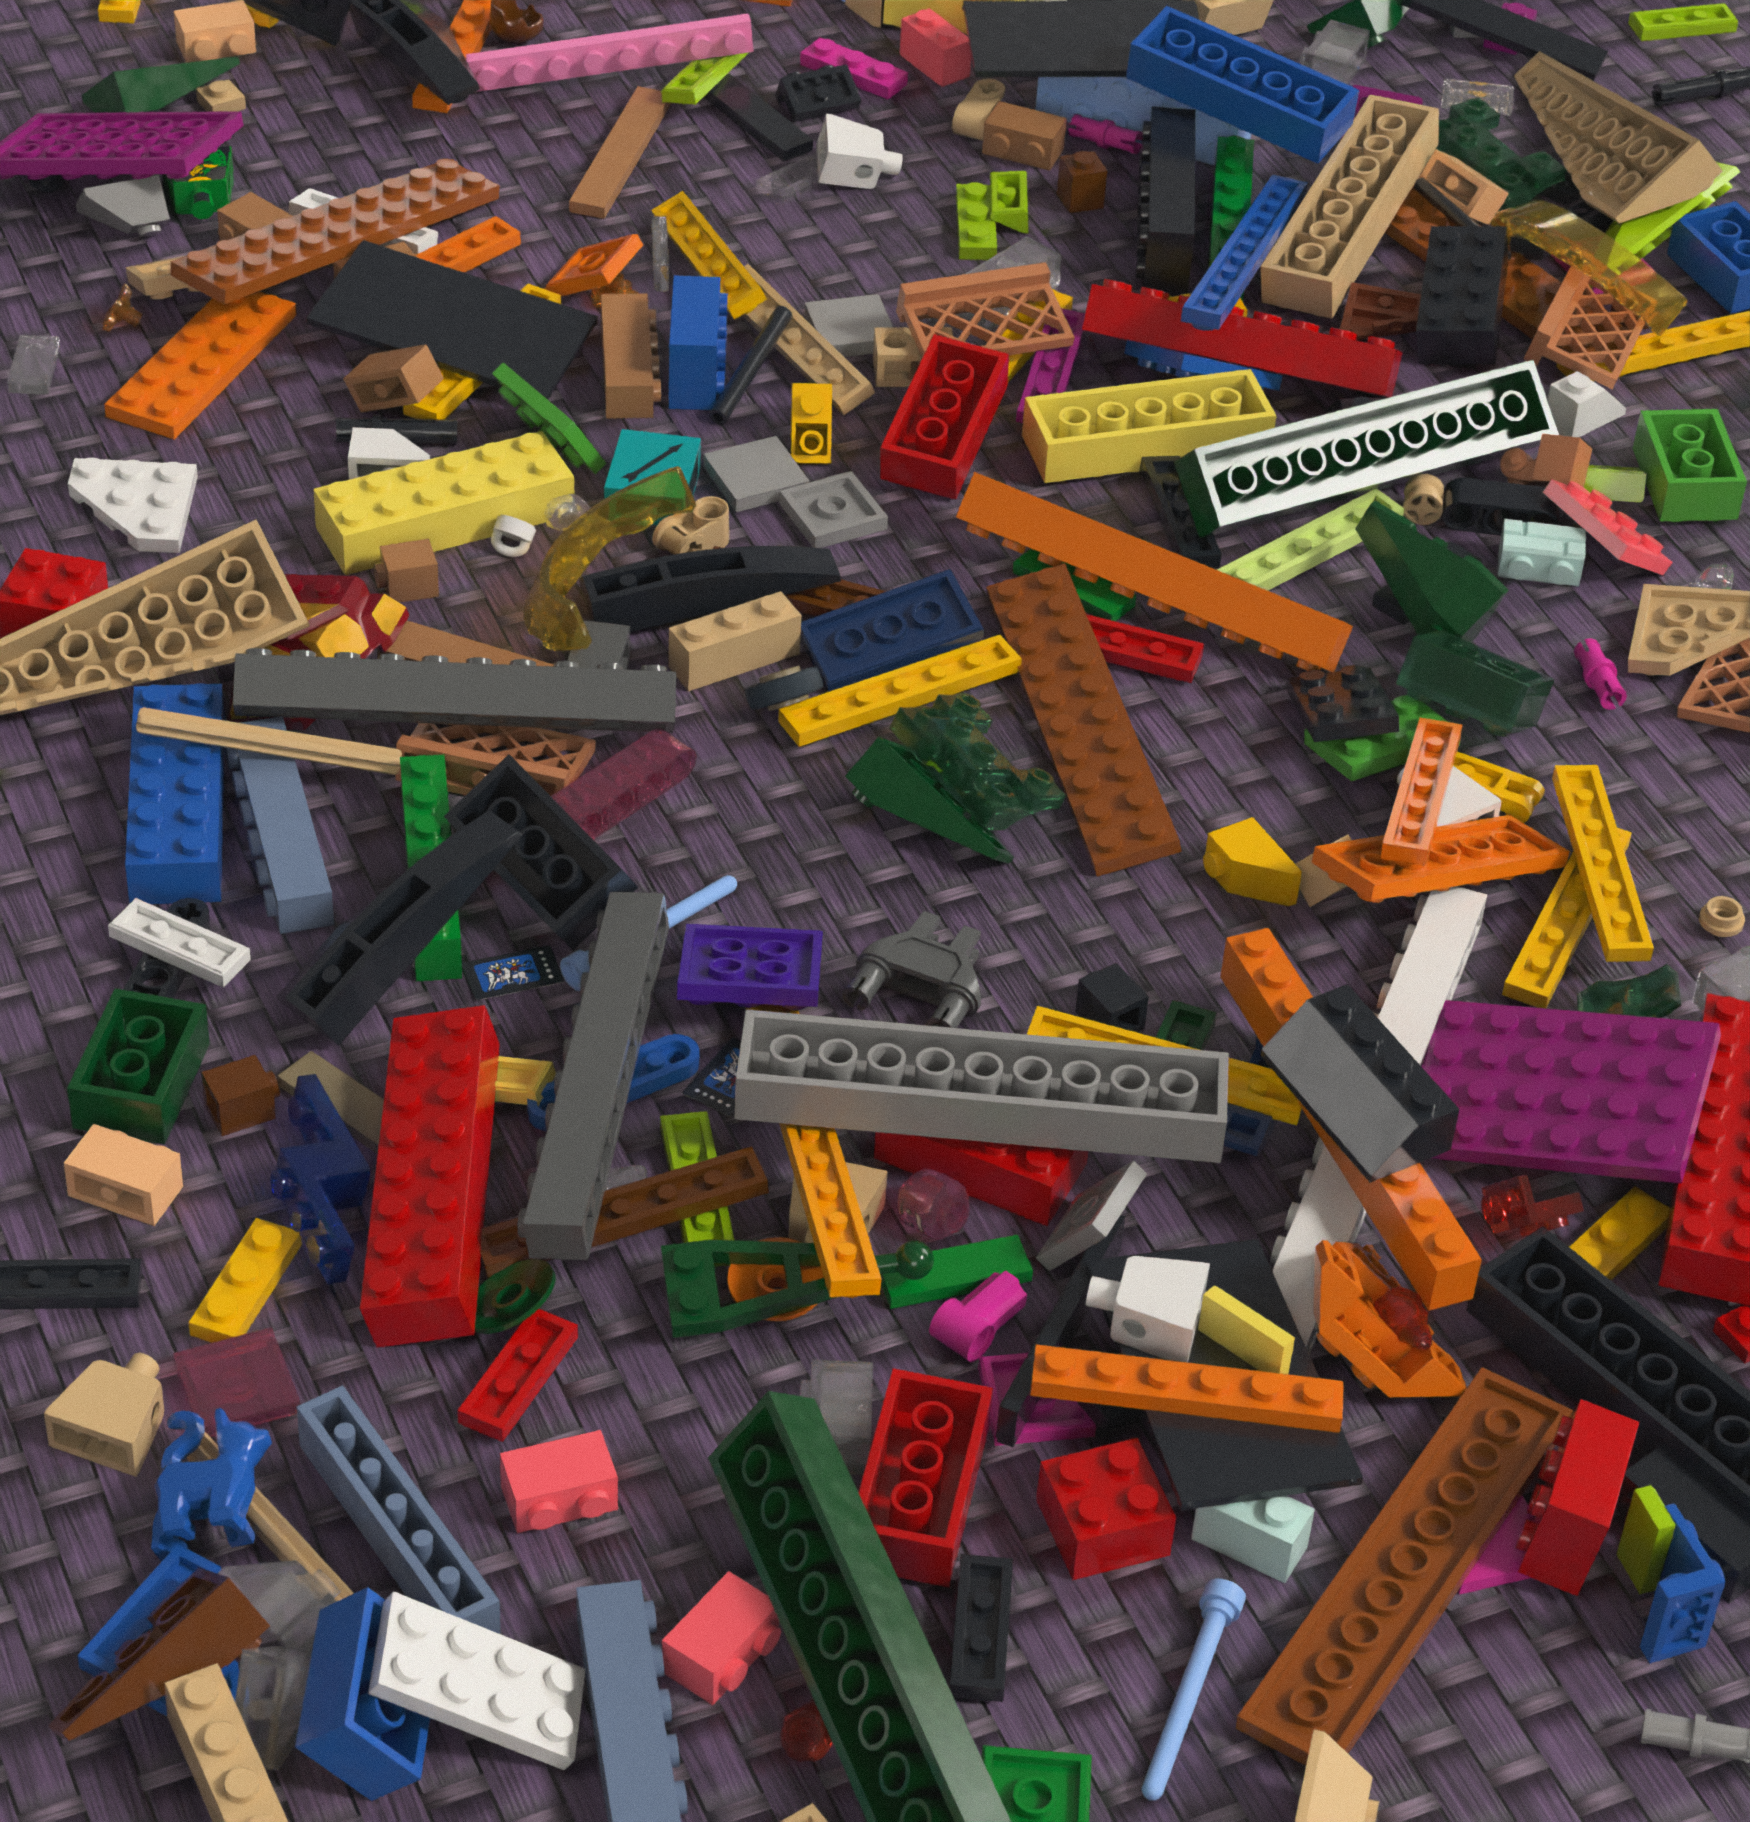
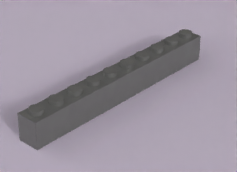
M250 648L246 650V654L235 653L233 692L235 716H283V718L673 733L675 725L676 672L667 671V668L662 665L641 666V670H625L623 665L617 663H601L597 665V668H580V664L573 661H558L553 666H536L535 661L515 659L510 661V665L492 664L491 659L483 657H472L466 659V663L448 662V658L437 655L424 656L422 661L404 660L405 657L399 654H381L378 656V659H360V654L354 652H337L334 654V657H316V653L313 651L294 650L288 656L272 655V651L268 649Z
M610 892L606 909L599 910L598 939L597 941H591L589 946L590 970L589 972H583L581 976V1004H575L573 1007L572 1037H566L564 1040V1069L556 1071L554 1082L555 1103H549L546 1109V1137H540L537 1142V1171L530 1172L528 1176L527 1197L529 1202L527 1208H520L518 1215V1235L521 1238H526L529 1258L588 1261L669 931L664 893Z

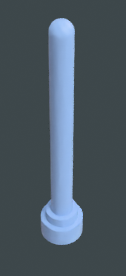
M731 875L723 876L668 908L669 929L732 893L737 887L736 879ZM577 950L563 958L560 962V969L565 981L576 991H580L582 973L589 972L590 970L589 950Z
M1220 1578L1209 1580L1201 1595L1199 1606L1202 1610L1201 1615L1204 1621L1142 1785V1794L1148 1800L1155 1801L1163 1795L1224 1627L1236 1621L1242 1611L1246 1600L1245 1592L1240 1586L1229 1580Z

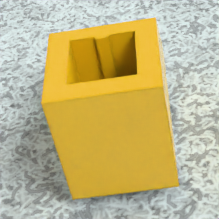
M792 383L791 456L797 464H831L832 384Z

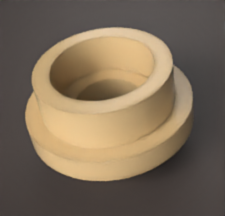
M1717 896L1710 899L1702 907L1699 922L1706 931L1715 936L1731 937L1742 931L1745 916L1742 906L1736 900L1730 897Z

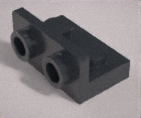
M847 64L836 67L826 65L816 71L806 73H789L781 77L775 93L777 102L785 101L792 121L826 115V113L832 114L857 109L862 101Z

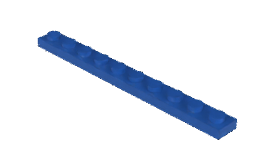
M1277 175L1270 177L1184 304L1181 315L1182 322L1191 323L1194 328L1203 331L1220 329L1305 198L1308 182Z

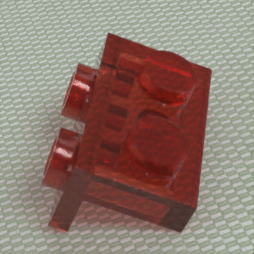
M1527 1175L1482 1187L1481 1209L1486 1222L1492 1227L1493 1234L1519 1228L1521 1237H1525L1542 1226L1549 1231L1568 1226V1215L1584 1211L1579 1192L1535 1203Z

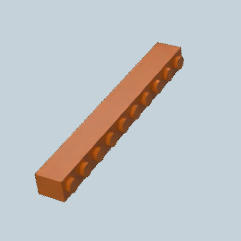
M977 472L973 473L956 518L968 523L965 530L988 540L992 532L1004 537L1001 543L1002 546L1024 554L1026 547L1040 552L1037 560L1053 567L1061 565L1062 562L1075 566L1076 569L1073 575L1096 584L1099 577H1102L1112 582L1109 589L1131 599L1135 592L1148 596L1149 599L1146 605L1167 614L1170 613L1172 607L1186 612L1184 621L1207 629L1209 622L1223 627L1221 636L1240 644H1244L1246 637L1260 642L1258 651L1279 660L1282 659L1284 653L1298 658L1295 666L1306 671H1321L1323 668L1334 672L1353 628L1352 625Z
M1269 928L1226 938L1220 978L1264 1047L1307 999L1313 998V996ZM1296 1098L1427 1310L1430 1311L1473 1299L1482 1259L1422 1165L1417 1163L1370 1183Z

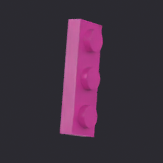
M819 38L800 52V65L815 71L826 65L836 67L847 64L857 88L887 100L908 84V72L896 68L890 63L881 62L866 56L860 51L838 45L830 39Z

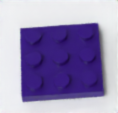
M686 923L677 982V1000H688L695 1005L730 1002L745 1008H753L761 1004L781 1005L789 1010L818 1007L823 931Z

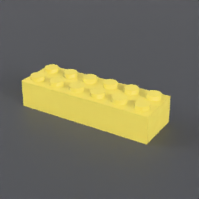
M1247 369L1025 397L1022 437L1044 483L1064 482L1072 479L1140 472L1142 457L1178 455L1183 457L1195 448L1275 428L1276 414L1252 370Z
M543 431L526 433L519 437L487 443L484 446L460 452H451L433 459L412 462L405 466L382 472H373L366 476L334 482L330 485L313 489L316 529L345 575L374 568V564L380 563V546L429 539L433 552L491 537L497 517L501 514L520 519L533 526L575 515L574 475Z

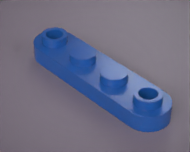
M671 1034L641 1045L627 1103L692 1077L699 1069L700 1050L698 1044L688 1036ZM555 1080L546 1084L541 1093L543 1099L539 1106L537 1101L527 1099L528 1120L535 1128L542 1131H547L545 1124L547 1105L555 1103Z

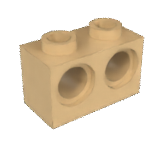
M909 327L874 328L873 365L876 387H909L922 360ZM943 327L940 330L953 336L952 327Z

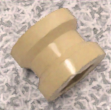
M1419 474L1411 477L1406 482L1404 487L1405 499L1403 501V514L1405 517L1418 525H1429L1436 522L1443 513L1444 485L1441 480L1433 475Z

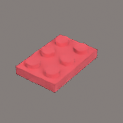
M1553 479L1543 491L1548 498L1617 559L1660 575H1664L1673 563L1661 553V550L1664 548L1661 543L1647 534H1639L1635 530L1638 524L1620 511L1615 513L1610 508L1613 502L1601 492L1593 489L1589 493L1584 487L1574 481H1570L1566 485Z

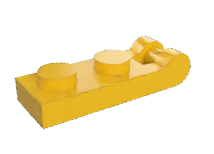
M1457 751L1453 766L1497 796L1502 801L1500 811L1505 812L1506 815L1513 816L1523 823L1527 822L1534 811V806L1539 804L1545 793L1543 785L1534 778Z

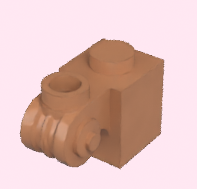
M1542 433L1538 455L1535 460L1522 449L1511 448L1503 454L1500 468L1507 477L1508 483L1547 487L1553 479L1566 485L1570 481H1574L1584 487L1592 448L1579 437Z

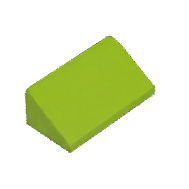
M1027 171L990 173L991 219L1025 234H1029Z
M1589 465L1584 488L1589 493L1595 489L1611 501L1642 502L1645 494L1646 473L1638 467Z

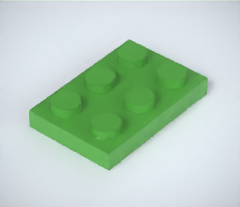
M504 362L492 373L502 385L498 390L499 394L512 407L519 406L515 411L516 415L529 428L532 429L534 426L540 427L539 431L544 432L554 448L557 446L564 447L561 451L562 454L576 468L584 464L596 475L605 466V460L574 421Z
M1402 695L1390 701L1399 715V732L1314 742L1309 731L1305 729L1304 744L1350 781H1355L1406 764L1419 717L1448 721L1414 695Z

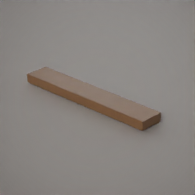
M637 86L569 200V212L605 219L672 104L662 101L660 90Z

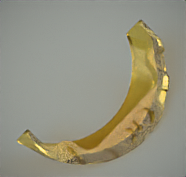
M1534 200L1497 212L1490 222L1491 226H1507L1509 246L1511 236L1518 234L1596 281L1620 304L1644 321L1651 331L1658 336L1665 332L1688 302L1670 283L1618 242L1580 217L1555 204L1543 200Z
M679 466L639 480L602 500L569 525L552 544L529 591L523 610V618L530 635L533 634L540 639L545 648L553 651L587 649L591 645L592 639L576 604L564 596L608 542L620 536L643 531L663 516L692 512L697 506Z

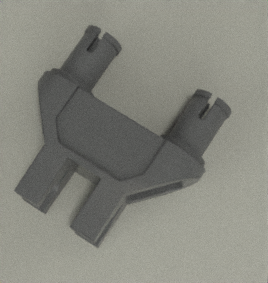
M923 911L909 931L879 939L862 951L856 961L857 973L843 989L842 998L849 1007L853 1008L860 996H862L861 1001L857 1005V1010H865L870 1005L872 998L879 988L886 987L938 1006L933 1015L927 1020L926 1026L958 1028L964 1017L974 1015L981 1006L980 988L973 969V965L979 957V950L975 949L974 946L980 939L981 931L964 925L949 946L939 943V935L933 933L940 924V916Z

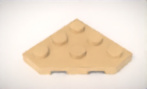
M1644 584L1628 657V673H1640L1649 676H1671L1750 638V591Z

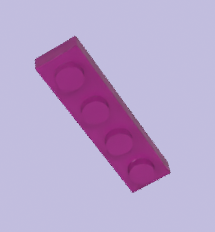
M1061 308L1075 337L1073 346L1036 351L1017 409L1016 422L1023 423L1025 397L1066 392L1085 331L1082 330L1085 313ZM1044 324L1043 333L1048 335L1059 334L1058 329Z

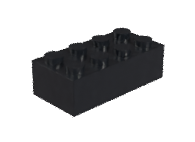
M1431 226L1416 327L1419 364L1496 365L1509 262L1507 226Z
M510 754L444 816L459 831L489 810L522 834L519 841L498 863L494 870L572 950L597 928L599 910L606 909L610 892H634L639 888L618 864Z

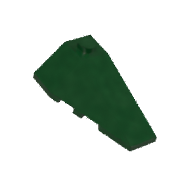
M1352 0L1306 26L1309 32L1348 49L1363 45L1365 50L1384 42L1385 40L1382 35L1393 30L1409 8L1401 5L1402 0Z
M238 57L114 71L83 93L81 98L83 103L95 113L159 112L195 92L196 89L223 76L239 65L240 61Z
M1377 501L1370 504L1355 528L1415 631L1445 661L1476 639L1509 591L1480 561L1470 555L1462 558L1447 549L1448 543L1439 537L1431 540L1417 532L1415 523Z
M878 737L845 775L855 786L852 794L869 808L875 805L994 860L1009 864L1014 858L984 824L974 817L967 819L964 816L969 809L966 804L943 789L947 784L907 746Z

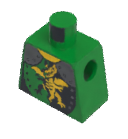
M231 146L218 147L216 152L208 155L203 160V163L195 166L186 177L169 179L166 177V174H162L163 186L175 213L179 215L193 214L194 217L204 220L210 218L214 212L230 203L234 184Z

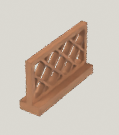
M1578 252L1523 359L1526 361L1534 360L1537 366L1541 357L1544 356L1613 389L1656 301L1588 269L1592 258ZM1589 285L1603 291L1604 294H1595ZM1626 303H1629L1641 310L1630 311L1626 306ZM1612 304L1617 312H1607L1603 305ZM1590 306L1594 313L1585 314L1581 307ZM1624 322L1629 330L1620 331L1615 323ZM1602 324L1607 332H1597L1593 325ZM1570 326H1580L1584 333L1575 334ZM1614 342L1619 350H1609L1605 343ZM1583 344H1592L1597 352H1587ZM1556 346H1570L1574 353H1568ZM1604 362L1610 372L1596 366L1595 363Z
M1046 262L900 284L896 313L900 322L907 323L922 358L934 334L965 342L971 334L987 341V344L981 347L1008 353L1009 355L1073 346L1075 338L1049 284L1051 272ZM1045 301L1046 307L1040 310L1027 303ZM999 307L1011 308L1007 316L992 309ZM966 312L975 314L971 321L954 315ZM1020 312L1036 321L1030 327L1014 320V318ZM935 318L938 319V322L932 327L919 320ZM984 318L1000 326L994 333L977 324ZM947 323L963 332L956 338L940 330ZM1044 323L1058 329L1059 334L1048 335L1038 329ZM1006 329H1009L1024 337L1022 340L1012 341L1003 337L1002 334Z
M1750 638L1706 659L1677 707L1678 718L1750 733V717L1736 714V712L1750 709V676L1739 678L1736 674L1750 670ZM1739 654L1742 659L1728 663L1723 659V657ZM1724 676L1729 681L1715 686H1712V684L1709 682L1710 680L1721 678ZM1737 692L1742 697L1729 702L1722 698ZM1708 700L1714 703V706L1707 708L1694 705Z
M419 723L410 736L402 734L396 743V749L402 752V757L445 755L448 792L467 795L510 754L565 811L568 808L569 793L594 754L596 740L542 728L448 724L453 726L438 729L432 723ZM486 732L494 735L480 738L477 734ZM461 737H464L467 740L452 744L449 741ZM528 741L534 744L520 746L519 742ZM506 746L508 749L495 753L491 751V749ZM570 750L575 751V753L562 755L559 751ZM542 755L549 757V759L536 762L532 759ZM401 769L396 774V781H401Z

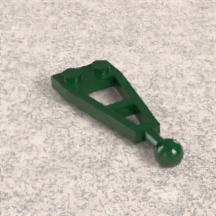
M702 1240L661 1246L673 1338L723 1332L837 1298L829 1296L824 1278L807 1283L802 1281L800 1266H820L814 1243ZM917 1240L903 1243L896 1253L874 1255L880 1275L898 1272L909 1280H919L926 1277L934 1265V1256L931 1249L925 1243ZM714 1263L783 1265L787 1288L720 1308Z

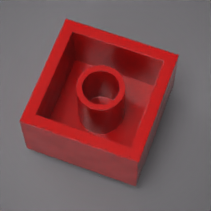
M25 548L0 589V639L108 589L106 562Z
M1138 1438L1040 1462L1036 1501L1072 1580L1170 1556L1176 1515Z

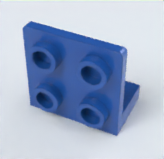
M1674 1503L1665 1505L1676 1526L1640 1644V1649L1649 1663L1706 1647L1721 1594L1725 1587L1724 1574L1720 1565L1715 1560L1710 1559L1699 1542L1694 1525L1691 1521L1684 1519Z

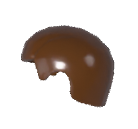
M516 0L491 1L490 25L494 34L500 39L510 43H525L534 39L542 32L543 15L536 12L532 4L526 10H522L517 6Z

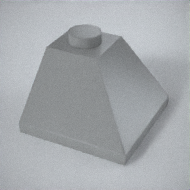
M159 175L145 179H133L84 188L76 203L78 213L127 234L138 232L139 237H148L161 233V228L165 227L170 219Z

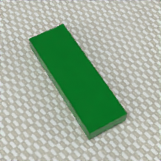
M1030 548L1013 562V573L1023 576L1053 566L1037 560L1040 552ZM1065 563L1085 612L1092 616L1117 621L1135 607L1136 594L1131 599L1109 589L1112 582L1102 577L1098 578L1096 584L1073 575L1076 567Z
M1017 1234L933 1250V1268L926 1277L919 1280L906 1279L898 1272L880 1275L884 1294L890 1309L970 1294L994 1272L1000 1274L1007 1271L1015 1276L1020 1284L1032 1282L1033 1269Z

